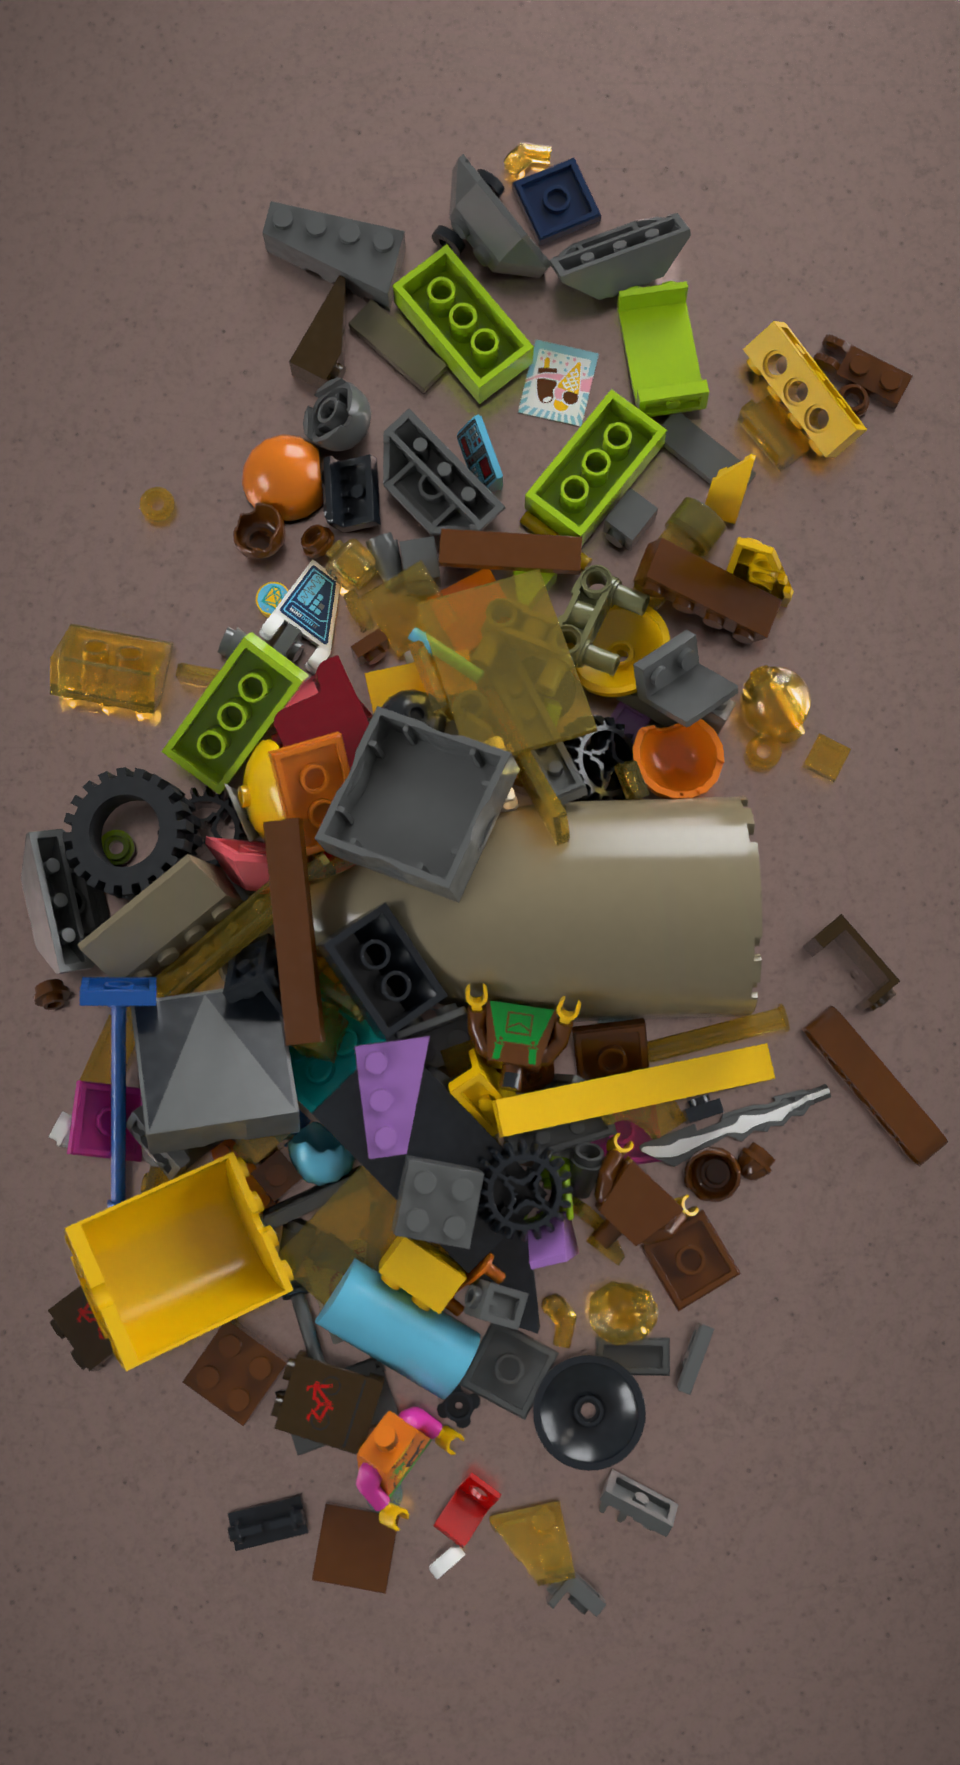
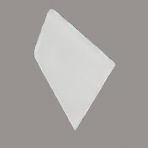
M224 783L249 842L260 837L250 821L247 820L246 808L240 807L238 791Z

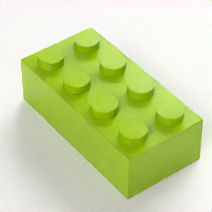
M447 244L392 285L396 306L479 404L533 364L534 346Z
M611 389L525 494L524 509L561 536L582 537L583 546L664 446L667 430Z
M250 632L241 640L161 752L220 795L226 789L224 783L227 785L231 783L252 754L254 748L274 724L276 714L286 708L309 675L254 633Z

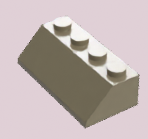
M187 854L77 945L108 977H152L162 966H167L176 961L180 955L179 953L188 945L202 940L206 936L207 930L214 924L229 918L234 913V908L242 903L243 900L221 867Z

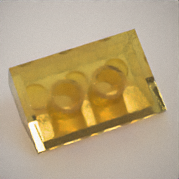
M70 624L50 657V695L61 696L67 700L94 702L104 707L115 706L131 709L137 713L148 712L154 714L164 693L173 651V642Z

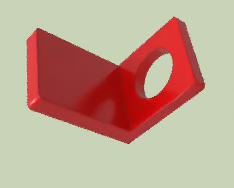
M471 1472L458 1486L433 1526L461 1548H464L488 1510L502 1495ZM473 1486L481 1489L488 1497L478 1493Z

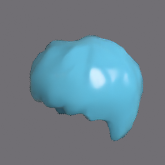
M312 1122L305 1128H302L288 1142L290 1159L298 1173L303 1177L302 1179L305 1182L319 1186L338 1182L342 1176L347 1175L351 1171L356 1160L319 1122Z

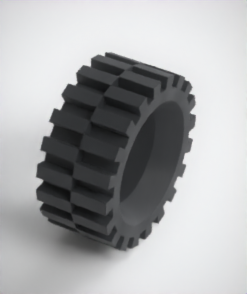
M124 767L116 768L117 776L108 771L99 774L98 776L101 781L99 785L89 780L82 786L88 794L84 798L75 795L72 799L71 804L78 808L75 815L70 813L65 815L64 823L71 825L72 830L71 832H63V842L73 846V849L65 851L68 861L78 864L73 870L79 877L87 879V884L110 895L131 901L187 854L199 858L191 852L193 847L202 848V837L194 834V830L200 829L202 826L200 818L192 815L196 808L192 801L184 797L186 794L154 773L151 774L139 768H135V772ZM127 802H148L154 809L159 821V836L153 851L143 861L128 867L113 865L105 855L102 846V830L108 816L117 807Z

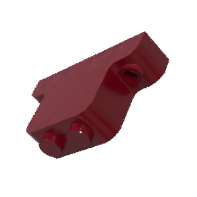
M336 655L321 662L317 668V678L313 679L318 690L317 694L288 706L276 714L274 726L277 733L271 735L279 748L339 732L342 734L351 770L355 752L369 725V721L341 660Z

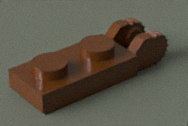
M826 335L822 341L823 347L844 358L840 365L835 358L824 353H816L813 359L820 369L835 376V380L845 385L858 384L867 391L869 397L892 409H896L913 375L853 345L850 347L845 340L837 338V336Z

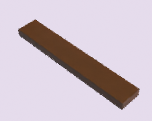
M297 817L263 822L286 1046L325 1042L303 818Z

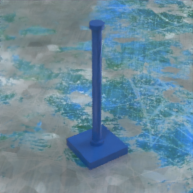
M82 977L80 1006L111 1007V1199L107 1201V1209L128 1200L126 1199V1007L156 1006L157 977Z

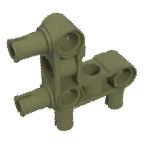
M596 564L587 567L581 573L571 591L572 598L564 614L559 615L558 618L549 619L530 612L529 607L503 599L496 600L486 610V621L481 630L483 639L471 660V664L481 671L489 673L502 647H508L544 661L547 665L535 688L538 693L548 698L555 697L566 672H571L575 667L582 668L586 665L614 676L620 664V655L594 646V639L610 607L612 608L616 605L643 616L648 607L650 595L622 585V581L618 577L612 576L608 568ZM594 584L604 585L600 590L590 589ZM500 619H510V622L505 625L496 624ZM565 643L575 645L571 650L560 649L561 645Z

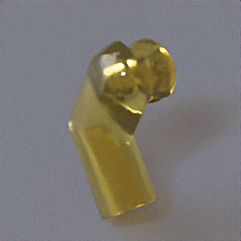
M520 143L506 155L504 159L505 169L511 174H518L533 162L550 164L552 146Z
M558 1294L548 1295L543 1299L541 1307L543 1312L556 1325L553 1345L570 1349L577 1315L564 1297Z

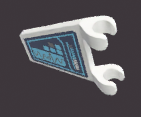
M312 559L263 624L259 635L265 640L270 641L283 622L287 625L290 623L300 629L303 637L318 647L304 665V668L314 675L319 664L326 660L331 653L341 580L339 578L335 579L332 573L330 574L328 570Z

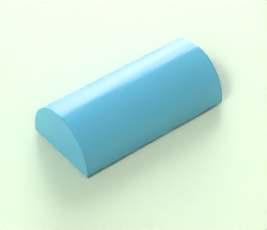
M354 1258L317 1316L315 1323L440 1399H446L454 1391L468 1370L478 1349L481 1338L480 1334L443 1311L439 1315L432 1309L429 1311L421 1309L411 1300L412 1295L402 1288L399 1290L392 1289L382 1281L379 1272Z

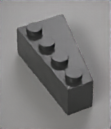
M270 202L262 232L267 252L299 268L309 269L321 275L322 279L332 284L336 282L340 275L346 279V286L352 291V294L362 299H365V297L370 300L372 299L381 308L390 312L394 298L392 285L399 279L406 252L404 231Z

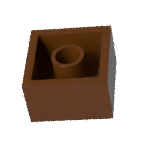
M233 1319L220 1327L182 1383L244 1426L286 1368L289 1358Z

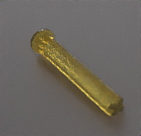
M780 1003L776 1009L647 1041L649 1061L656 1062L781 1029L788 1032L790 1031L785 1007Z

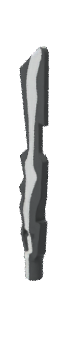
M824 1084L811 1090L801 1089L772 1097L774 1102L769 1104H755L724 1113L719 1123L698 1131L696 1125L692 1124L642 1143L639 1148L641 1152L672 1167H676L691 1158L696 1151L711 1146L726 1136L742 1142L754 1130L768 1132L770 1126H784L791 1116H803L811 1105L831 1098V1093L828 1086Z

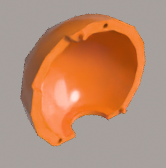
M286 434L270 437L262 441L251 451L243 466L242 485L246 499L254 508L255 504L259 502L273 505L280 513L283 521H293L308 517L320 508L324 502L318 447L301 436Z
M703 719L698 720L690 727H685L680 723L664 728H657L655 725L641 727L637 732L632 747L634 770L636 771L638 767L637 776L640 782L654 795L663 799L698 798L704 795L718 781L721 769L725 763L723 744L716 731Z

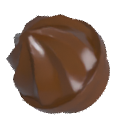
M752 1142L748 1148L743 1147L738 1158L741 1175L749 1180H758L769 1175L772 1172L770 1167L775 1162V1159L755 1142Z

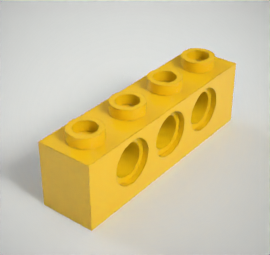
M773 321L743 348V351L749 357L747 359L749 367L758 376L763 375L769 383L767 389L771 396L779 403L783 402L790 411L788 413L789 419L798 429L803 428L811 438L808 440V443L819 456L824 455L825 457H837L867 431L864 424L785 322ZM781 356H784L787 360V368L784 373L780 374L777 370V361ZM804 382L808 388V394L801 401L797 396V389ZM824 409L828 413L829 421L824 428H821L817 418Z

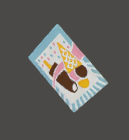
M536 340L533 364L528 369L518 413L582 426L599 353Z

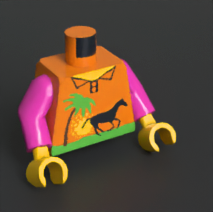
M419 1407L408 1408L401 1411L399 1415L389 1410L357 1453V1489L376 1511H380V1523L395 1531L400 1530L395 1524L396 1517L400 1516L408 1520L409 1513L406 1509L389 1503L390 1498L431 1443L432 1439L435 1438L437 1446L450 1455L456 1454L450 1449V1443L454 1438H459L464 1442V1437L450 1426L442 1427L440 1421Z

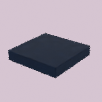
M574 157L512 182L514 194L539 246L601 221L602 215Z

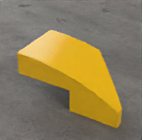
M750 454L743 461L729 468L726 466L718 470L717 476L712 479L705 505L717 513L725 522L736 523L756 455Z

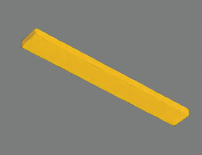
M765 1043L493 1100L492 1103L501 1138L776 1078L768 1044Z

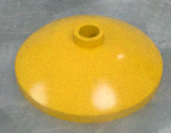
M616 605L612 608L610 607L594 639L593 645L618 654L620 658L623 656L628 658L620 662L614 676L586 665L582 668L575 667L574 670H571V675L580 686L596 695L621 697L636 693L637 688L633 664L671 640L665 621L650 606L647 607L643 616ZM566 643L565 650H571L575 645Z
M272 739L261 740L254 748L244 770L243 786L238 787L240 807L246 808L251 825L264 841L263 822L284 820L268 751L279 749L277 743Z

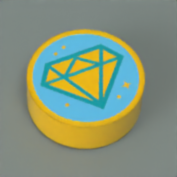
M268 582L257 591L256 604L261 614L269 618L289 590L283 584Z

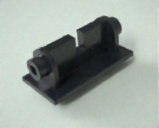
M301 1495L228 1513L230 1523L228 1535L230 1542H234L235 1551L309 1533Z

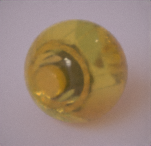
M764 665L750 673V678L745 682L741 690L739 706L744 721L753 731L765 737H777L780 743L786 744L797 740L804 734L805 728L803 723L810 712L811 695L806 682L796 672L785 667H769Z

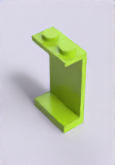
M667 281L657 286H633L619 291L617 310L635 405L649 417L707 408L709 388L707 379L702 380L686 303L688 293L687 281L677 283Z

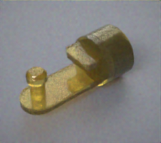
M685 497L664 524L666 529L659 538H664L699 557H705L727 530V527L719 515L697 499ZM634 583L632 589L644 593L642 591L643 587ZM650 596L648 606L657 610L667 599Z

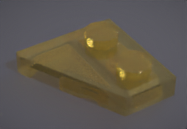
M559 1501L489 1516L491 1528L506 1542L511 1553L518 1561L522 1562L528 1574L538 1586L576 1578Z

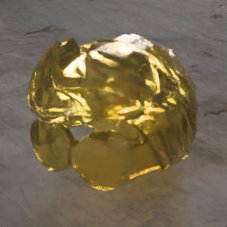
M611 1281L595 1291L590 1297V1324L600 1338L613 1345H626L642 1340L652 1331L657 1323L659 1311L657 1303L653 1300L652 1293L649 1290L629 1283Z

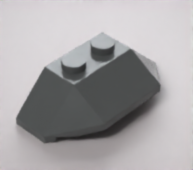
M464 154L460 156L452 170L449 219L452 221L451 226L460 238H466L474 248L473 253L477 260L483 266L488 265L492 272L541 278L550 268V260L542 253L495 195L476 169L470 164Z
M678 213L669 214L667 218L652 217L636 220L571 244L558 256L550 259L551 267L562 283L599 300L612 298L619 295V291L633 286H645L653 280L664 277L690 238L691 231Z
M410 408L383 432V486L430 535H441V529L482 531L505 509V506Z
M63 829L28 832L26 834L21 882L36 949L56 974L88 970L94 967L95 963L80 950L77 944L110 918L104 892L87 884L88 880L79 877L73 870L78 864L68 861L65 851L73 849V846L63 842V832H65Z

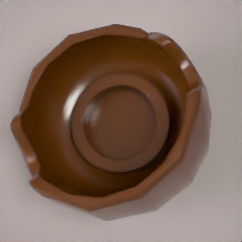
M261 502L255 504V509L252 512L241 513L238 524L233 531L234 544L248 558L264 559L274 555L285 541V524L280 513L273 505Z
M708 1146L696 1151L685 1167V1185L702 1201L721 1202L730 1198L741 1183V1167L738 1161L729 1151L723 1148Z

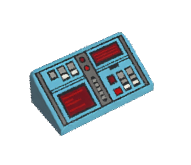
M478 414L457 433V440L467 468L491 492H495L503 487V474L482 416Z

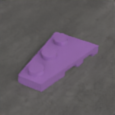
M430 1036L354 1046L369 1159L407 1154Z

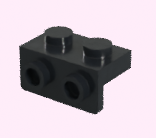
M371 454L339 461L332 456L324 457L322 481L325 486L326 503L323 510L327 523L344 533L381 525L377 458Z

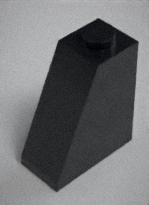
M516 1230L511 1240L504 1238L491 1251L494 1255L492 1263L506 1273L504 1280L499 1285L529 1294L519 1328L538 1334L540 1329L535 1272L534 1269L531 1270L529 1263L528 1238L526 1242H521L518 1237V1230ZM485 1274L479 1277L480 1279L497 1284Z

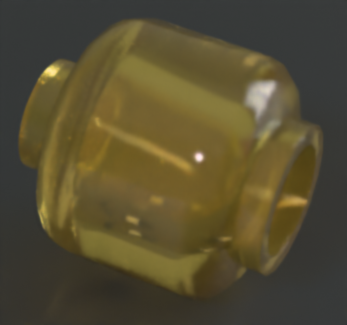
M339 539L326 552V555L330 558L325 567L326 572L345 590L350 591L356 588L360 591L378 572L374 568L376 565L374 556L357 539H350L345 543Z

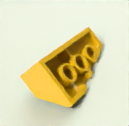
M737 537L726 571L782 599L780 606L787 608L794 591L775 548L764 545L753 538Z

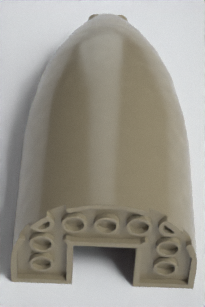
M746 796L576 801L553 808L551 803L518 806L516 810L500 812L459 903L349 861L311 882L310 894L315 942L317 945L349 922L386 902L447 994V997L434 1005V1007L441 1008L456 1003L457 1008L465 1006L468 1012L469 1004L465 997L466 986L470 984V994L473 997H480L483 994V984H485L488 989V1000L557 1010L561 997L566 996L563 1007L567 1011H574L579 1000L581 1002V1009L573 1022L616 1021L639 1018L648 1020L749 1016L755 1011L758 993L752 992V988L757 987V983H760L762 965L760 953L754 954L755 946L760 945V938H762V895L757 842L749 841L750 835L754 834L755 825L751 808H743V806H748ZM316 947L317 956L324 959V957Z

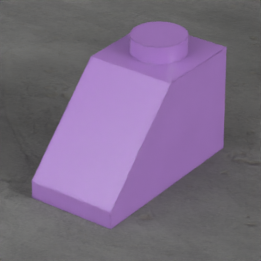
M566 1211L561 1212L565 1216L563 1222L558 1221L555 1217L550 1220L555 1228L552 1233L544 1225L539 1227L542 1233L541 1239H535L531 1230H528L531 1270L566 1262L579 1254L572 1220L567 1219Z

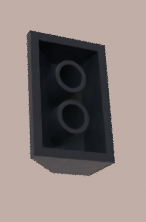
M386 902L349 922L316 945L377 1038H389L447 997V994Z

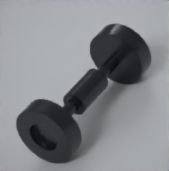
M478 169L477 172L495 195L500 198L505 191L502 182L489 171ZM439 225L431 236L434 243L440 249L447 244L457 257L460 256L465 248L463 239L453 229L451 230L446 226Z

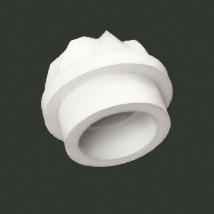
M62 1112L49 1138L57 1141L56 1145L58 1147L68 1148L72 1116L65 1112Z

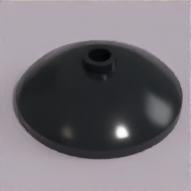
M579 1355L568 1358L554 1366L543 1378L537 1389L533 1404V1420L537 1435L545 1449L555 1459L574 1469L594 1471L619 1463L636 1447L644 1430L646 1408L642 1391L629 1371L609 1358L599 1355ZM585 1403H591L595 1406V1412L592 1416L586 1417L581 1413V1408Z

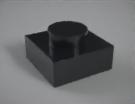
M709 1094L689 1100L690 1108L682 1110L686 1125L724 1112L720 1098L711 1101Z

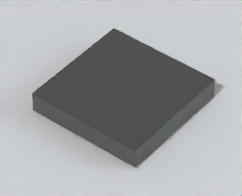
M490 1323L459 1385L526 1420L534 1404L537 1389L543 1378L551 1370L559 1352L518 1330Z

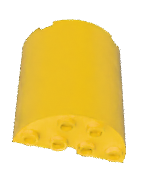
M234 1151L64 1228L65 1241L73 1255L70 1258L83 1292L105 1339L109 1338L114 1356L125 1371L293 1291L290 1281L294 1280L292 1270L285 1259L281 1261L275 1248L279 1245L277 1235L271 1225L264 1227L259 1213L264 1211L263 1203L255 1190L250 1191L245 1179L249 1177L247 1166L241 1156L236 1158Z

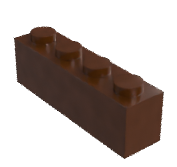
M659 538L647 545L633 580L634 583L643 587L642 591L655 598L663 597L673 602L675 609L688 614L695 613L703 617V622L706 625L717 629L724 628L733 633V638L746 644H752L753 642L768 638L782 599L664 538Z

